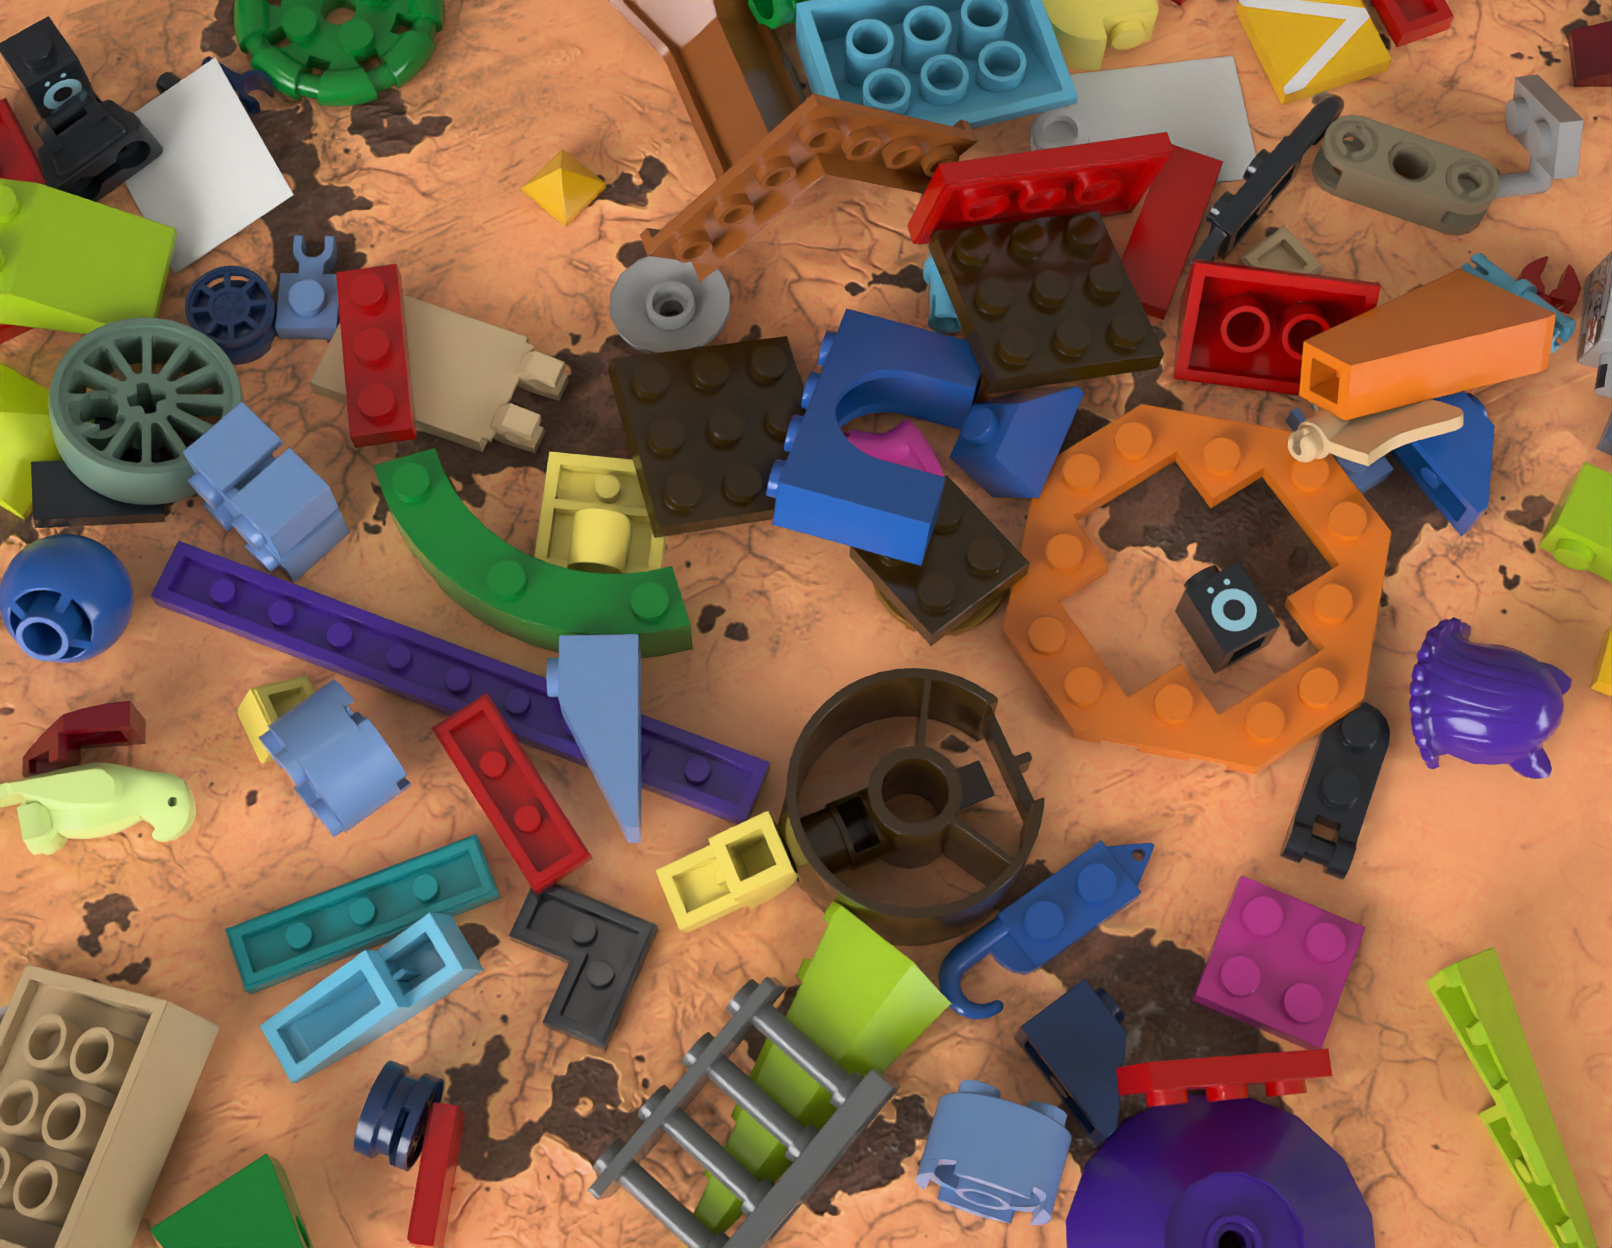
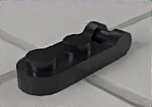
M1362 702L1359 708L1321 731L1281 848V857L1296 863H1300L1302 858L1324 866L1323 872L1341 880L1346 877L1354 858L1356 843L1390 740V728L1387 719L1377 708ZM1314 822L1335 829L1333 841L1312 834Z

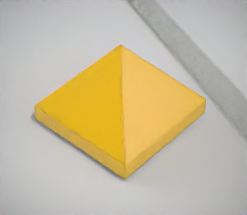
M562 149L522 187V192L567 227L606 189V183Z

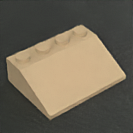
M26 964L0 1024V1248L131 1247L220 1028L219 1025L167 1000Z

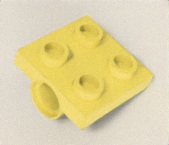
M549 451L534 557L564 568L592 573L626 574L663 568L667 536L654 538L633 460Z

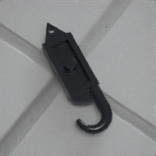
M1330 94L1321 99L1291 134L1285 136L1271 153L1264 148L1254 157L1244 172L1243 179L1246 180L1245 184L1235 195L1226 191L1210 210L1206 221L1211 224L1208 237L1189 262V265L1192 266L1194 259L1215 261L1219 257L1223 260L1227 258L1296 177L1305 152L1311 145L1318 144L1324 137L1330 124L1339 118L1345 104L1340 96Z

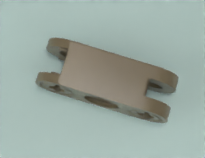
M1357 115L1342 116L1330 124L1324 134L1322 147L1316 154L1312 167L1315 182L1322 190L1333 196L1456 236L1468 234L1478 227L1487 212V208L1499 191L1500 184L1495 167L1479 155ZM1346 137H1354L1353 141L1343 140ZM1332 166L1343 171L1342 174L1336 173ZM1397 172L1405 173L1409 175L1412 179L1404 178L1400 176Z

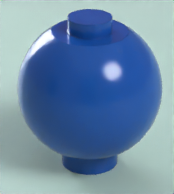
M57 534L32 542L11 560L1 580L0 613L3 623L20 648L37 660L56 663H77L92 659L104 653L119 640L126 630L132 615L134 603L133 587L125 566L109 548L85 536Z

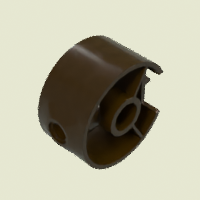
M922 668L893 669L866 676L847 685L830 697L812 715L803 728L790 758L786 793L777 827L798 873L797 884L824 913L834 901L845 907L891 945L922 946L944 942L973 930L993 915L1007 900L1017 885L1037 839L1042 822L1045 799L1040 798L1035 801L1022 775V773L1028 771L1032 756L1030 752L1017 756L1013 755L995 717V710L998 704L996 696L976 683L947 672ZM892 717H917L914 745L897 748L881 758L871 773L869 787L824 805V809L800 818L797 802L802 785L814 763L830 745L851 730L876 720ZM927 719L951 725L973 737L976 742L985 739L1023 821L1019 834L1021 838L1019 851L1015 858H1012L958 818L959 810L993 797L995 794L979 760L956 769L947 757L933 748L924 747ZM898 795H917L930 802L937 811L938 816L929 822L918 824L903 822L892 815L884 803ZM943 854L986 887L967 898L936 907L911 908L889 905L870 899L851 889L834 875L848 869L852 872L879 860H883L891 866L912 869L927 866Z

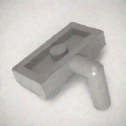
M1538 74L1515 77L1513 99L1507 102L1505 121L1508 132L1530 154L1529 171L1498 174L1500 179L1499 191L1494 199L1544 193L1551 187L1552 179L1577 177L1584 119Z

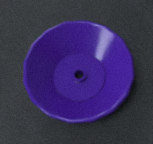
M1206 1094L1188 1095L1189 1103L1151 1107L1125 1119L1085 1163L1065 1221L1067 1248H1219V1238L1223 1233L1235 1235L1241 1243V1248H1375L1372 1214L1344 1158L1297 1115L1250 1097L1207 1102Z

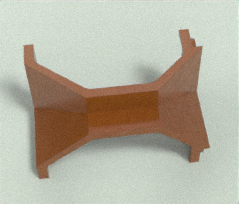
M608 0L664 59L716 177V181L663 229L646 228L640 234L648 256L678 260L682 263L692 262L700 283L826 174L924 194L939 164L959 161V157L978 142L969 122L960 119L953 126H948L818 94H812L806 99L775 29H771L765 24H759L748 6V0Z

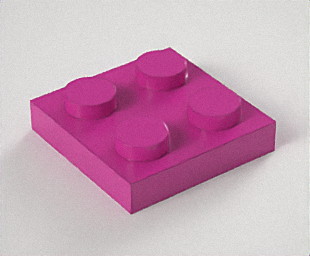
M1241 876L1236 882L1191 1000L1307 1050L1322 1049L1366 927Z

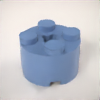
M335 679L267 726L269 730L258 737L276 764L281 769L283 768L296 784L293 788L314 817L316 819L319 818L333 837H336L343 831L347 833L411 786V783L405 778L407 776L406 772L388 744L368 717L364 719L359 712H352L348 705L353 703L354 699Z
M962 1080L958 1093L943 1095L938 1100L916 1176L917 1185L925 1190L930 1180L941 1186L938 1200L980 1217L1012 1223L1015 1211L1033 1212L1030 1225L1048 1223L1051 1220L1071 1144V1135L1064 1127L1067 1114L1060 1108L1043 1102H1028L1025 1107L1000 1099L1001 1092L997 1088L980 1081Z

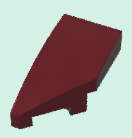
M131 701L105 703L65 713L23 756L22 776L26 778L81 765V749L146 744V719Z

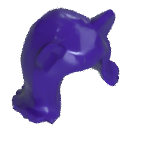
M1453 617L1450 620H1441L1436 626L1427 631L1426 638L1421 644L1422 647L1416 655L1418 661L1414 665L1411 675L1412 682L1409 690L1411 695L1409 700L1410 712L1412 714L1411 725L1415 743L1420 747L1422 760L1425 761L1428 768L1435 769L1440 767L1439 756L1450 754L1472 764H1508L1513 771L1530 779L1548 778L1552 771V766L1543 748V744L1550 739L1561 723L1564 711L1562 695L1570 689L1572 679L1554 665L1540 662L1520 650L1503 645L1470 641L1471 626L1461 622L1460 619Z

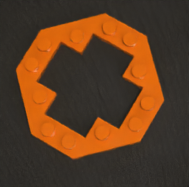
M1140 404L1057 455L1039 498H1031L1020 547V553L1030 564L1027 575L1012 585L1003 625V639L1074 739L1099 744L1101 740L1138 747L1137 751L1185 761L1194 758L1224 764L1230 770L1255 774L1361 706L1365 694L1391 530L1331 454L1322 459L1315 458L1308 463L1300 462L1288 450V437L1293 431ZM1174 461L1210 508H1213L1263 477L1332 567L1330 571L1288 596L1284 605L1318 652L1219 715L1182 664L1127 697L1060 603L1108 571V562L1078 523V520Z

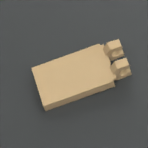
M403 294L416 429L483 452L487 442H491L494 438L501 443L536 453L545 434L544 427L539 426L541 422L540 414L512 403L509 404L517 386L526 391L560 401L569 381L568 375L563 374L566 367L565 362L536 350L534 351V345L529 343V339L526 336ZM339 323L310 384L314 393L347 404Z

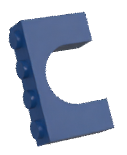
M846 308L838 331L827 330L818 358V365L823 366L821 374L811 371L808 376L801 407L807 409L803 417L794 414L791 419L784 445V451L790 452L787 461L776 459L772 467L766 496L776 498L773 525L922 566L937 520L946 477L870 456L855 447L844 436L840 428L857 417L871 413L888 412L903 414L961 430L973 404L976 402L983 376L967 340Z

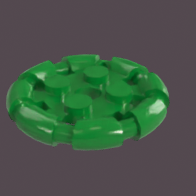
M235 0L234 3L236 39L240 50L243 53L250 54L252 58L250 66L254 72L270 87L297 101L302 97L312 98L318 101L319 106L345 107L371 102L378 99L377 93L393 85L399 89L408 83L422 70L434 53L436 44L433 38L436 32H440L443 29L445 16L444 0H282L281 6L271 5L266 2L267 0ZM338 8H349L356 12L351 20L340 25L331 24L326 21L328 14ZM400 26L412 28L411 31H404L401 35L398 34ZM286 38L290 45L281 49L277 46H272ZM377 54L381 65L365 72L358 63L368 60ZM313 68L324 71L322 76L311 74Z

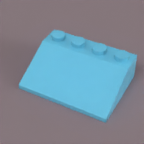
M809 0L796 4V47L812 94L948 126H953L961 119L968 121L971 129L1077 104V92L1042 0Z

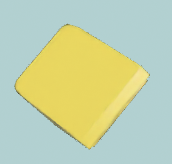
M308 675L250 688L238 707L237 712L240 721L261 763L272 761L273 758L258 737L269 730L267 727L269 724L316 692Z

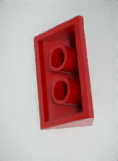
M1194 259L1180 298L1173 378L1176 380L1299 395L1304 341L1376 308L1381 285L1378 282Z

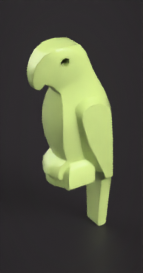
M93 762L0 784V808L23 803L17 807L22 840L33 855L42 853L45 855L54 854L66 844L68 838L92 839L105 837L126 830L142 820L150 823L155 828L152 837L156 841L176 840L186 834L191 828L197 813L195 798L190 785L185 780L173 774L146 771L118 764Z

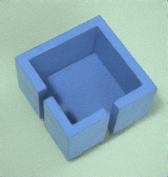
M241 401L183 451L195 473L188 481L205 500L202 505L210 516L227 532L235 528L247 542L244 545L246 550L262 568L271 574L278 567L287 577L295 582L350 532L341 512L337 509L338 505L329 485L290 447L276 459L272 453L283 445L281 439Z

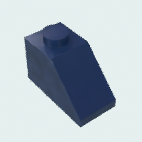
M1084 979L1023 1024L1014 1039L1097 1147L1117 1129L1120 1096L1116 1068L1123 1067L1127 1033L1120 1025L1125 1018L1115 1000L1103 988L1094 991Z

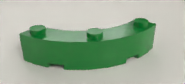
M435 448L373 465L393 520L413 556L418 559L423 568L436 580L439 587L448 597L471 615L499 632L529 645L559 653V636L638 634L641 658L659 657L693 649L691 624L672 566L647 572L606 574L572 570L547 563L503 541L468 510L444 473Z

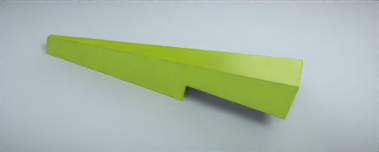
M833 901L823 916L828 926L813 958H804L796 974L802 982L785 1017L850 1074L857 1070L865 1077L871 1069L881 1068L885 1071L951 1003L912 960L845 907ZM767 1038L749 1077L806 1128L813 1124L821 1130L838 1110L829 1102L833 1095ZM736 1103L731 1114L736 1124L726 1143L725 1149L760 1181L768 1177L774 1183L792 1165V1162L784 1156L788 1149ZM705 1170L704 1175L709 1182L694 1215L718 1235L721 1231L725 1232L743 1214L740 1210L743 1202L711 1173Z
M1489 948L1453 963L1440 970L1425 983L1496 1103L1494 1106L1478 1113V1116L1554 1247L1598 1248L1495 948Z

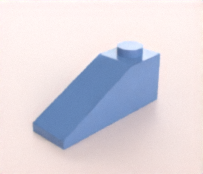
M638 634L559 636V658H547L546 679L548 697H558L563 718L627 842L641 843V649Z

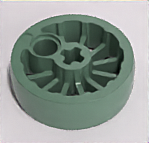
M131 318L101 326L89 332L71 346L59 362L54 373L49 391L48 405L51 430L57 450L71 472L82 483L99 494L117 501L138 505H158L176 502L197 494L188 481L195 473L183 454V451L187 448L177 435V431L197 440L213 425L194 416H218L222 419L241 401L244 403L240 380L230 359L205 334L192 327L171 320ZM142 363V372L140 374L134 373L129 365ZM154 364H165L158 374L152 373V366ZM182 371H183V373L187 374V375H185V376H183V377L177 379V377L180 375V373H181ZM115 372L120 380L109 376V374ZM88 387L94 391L86 393V388ZM210 387L212 395L197 393ZM144 409H151L152 413L145 414ZM96 418H108L116 422V424L109 429L100 430L99 424H93L89 421ZM166 446L175 458L165 462L154 463L152 462V451ZM132 447L142 450V460L139 463L120 460L124 452Z

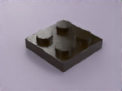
M947 475L945 476L937 520L922 566L850 546L849 557L930 646L1027 575L1030 564Z

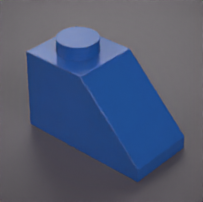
M1078 386L1032 387L973 404L968 417L962 425L950 458L992 497L1039 498L1084 392Z
M1465 391L1432 399L1462 409L1464 412V425L1462 428L1411 442L1390 451L1391 455L1461 537L1474 527L1488 508L1495 427L1488 419L1487 411L1481 401L1474 395L1465 393Z

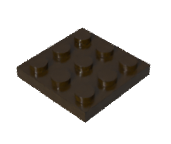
M1098 211L934 231L928 248L990 394L1157 369L1164 356V352Z
M787 336L612 359L608 374L654 538L772 520L774 518L776 498L766 496L770 473L776 459L787 461L790 452L784 451V445L793 415L796 414L804 417L807 410L801 407L804 390Z

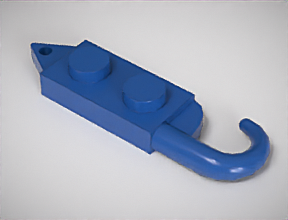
M1102 840L1002 910L993 920L953 947L943 959L938 974L939 990L951 1003L949 1007L958 1015L973 1020L988 1019L1000 1013L1004 1008L1000 1000L979 1004L967 999L961 989L963 974L989 954L999 965L1012 973L1026 975L1038 971L1138 899L1142 893L1138 889V884L1151 856L1154 844L1141 843L1105 846ZM1132 853H1140L1143 857V860H1135L1132 856Z

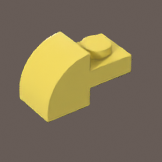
M1042 0L1067 67L1083 71L1100 70L1105 48L1114 47L1115 49L1125 50L1136 47L1142 42L1150 41L1159 11L1157 0Z
M770 811L763 812L708 838L710 845L655 870L679 930L684 933H689L744 906L753 909L776 897L798 879L796 868L778 830L774 816Z

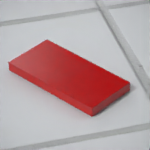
M1167 132L939 164L907 225L912 243L917 245L928 244L934 231L1092 211H1098L1101 217L1132 213L1174 151Z

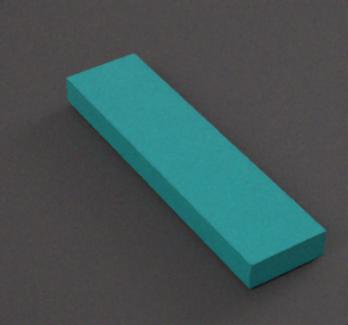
M474 834L225 929L244 989L251 995L389 942L429 912L451 914L454 917L501 899L478 835Z

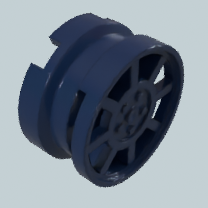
M240 266L218 267L203 274L190 288L185 302V313L190 326L213 340L225 352L233 365L253 362L271 350L269 345L275 336H278L275 329L277 306L268 285L257 273ZM231 276H242L249 279V281L231 280ZM224 277L223 282L217 283L211 288L207 287L213 280Z
M392 1060L388 1061L378 1074L364 1104L355 1133L354 1151L369 1158H375L378 1154L389 1157L391 1166L405 1171L411 1170L422 1153L429 1107L433 1106V1102L441 1103L444 1080L428 1073H424L420 1078L410 1075L408 1066Z

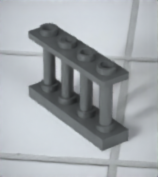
M766 977L758 984L754 979H751L737 992L728 1004L726 1011L733 1017L718 1035L714 1037L710 1032L705 1033L684 1056L681 1063L688 1070L671 1090L666 1085H662L644 1103L637 1114V1117L644 1123L626 1143L621 1138H618L598 1158L592 1169L599 1177L589 1187L588 1192L597 1200L613 1196L622 1186L688 1248H766L901 1086L881 1068L871 1069L865 1077L857 1070L850 1074L773 1006L787 988L777 978ZM754 1027L833 1095L829 1102L838 1110L821 1130L813 1124H810L807 1128L728 1059ZM709 1080L715 1083L788 1149L784 1156L792 1162V1165L776 1184L768 1177L760 1181L684 1112ZM665 1133L743 1202L740 1210L747 1216V1219L731 1238L723 1231L716 1235L639 1165Z

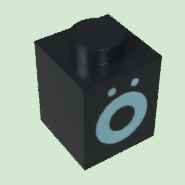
M49 16L0 43L2 58L15 82L41 119L88 85L92 87L78 57Z
M1239 561L1219 571L1216 565L1209 566L1189 578L1184 583L1186 590L1175 610L1214 674L1268 646L1280 626V623Z

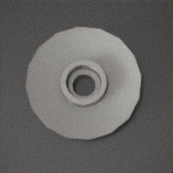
M647 256L638 259L620 274L611 291L610 316L618 334L634 349L648 354L705 347L721 333L730 315V289L722 272L718 269L700 283L692 262L682 263L678 260ZM668 312H680V314L676 316H664Z

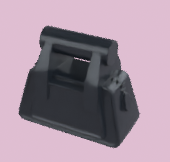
M90 85L32 126L44 143L38 150V156L46 186L94 202H98L163 153L161 144L135 114L125 110L112 100L102 101Z

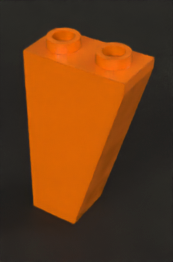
M1457 269L1305 340L1303 343L1299 396L1346 421L1538 373L1548 368L1556 313L1466 271Z

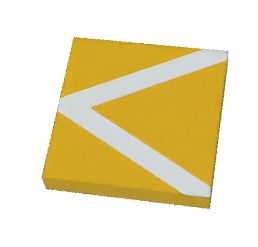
M1238 0L1235 12L1281 105L1385 72L1391 64L1392 58L1361 0Z

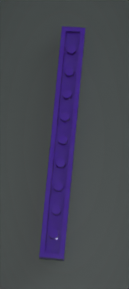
M178 541L151 594V598L158 606L449 716L488 693L518 742L589 768L563 718L558 697H548L547 679L181 541ZM641 714L642 789L737 825L750 819L769 773L770 762Z

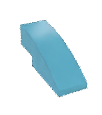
M429 912L378 950H364L261 1024L260 1028L291 1083H299L408 1021L484 969L452 915Z

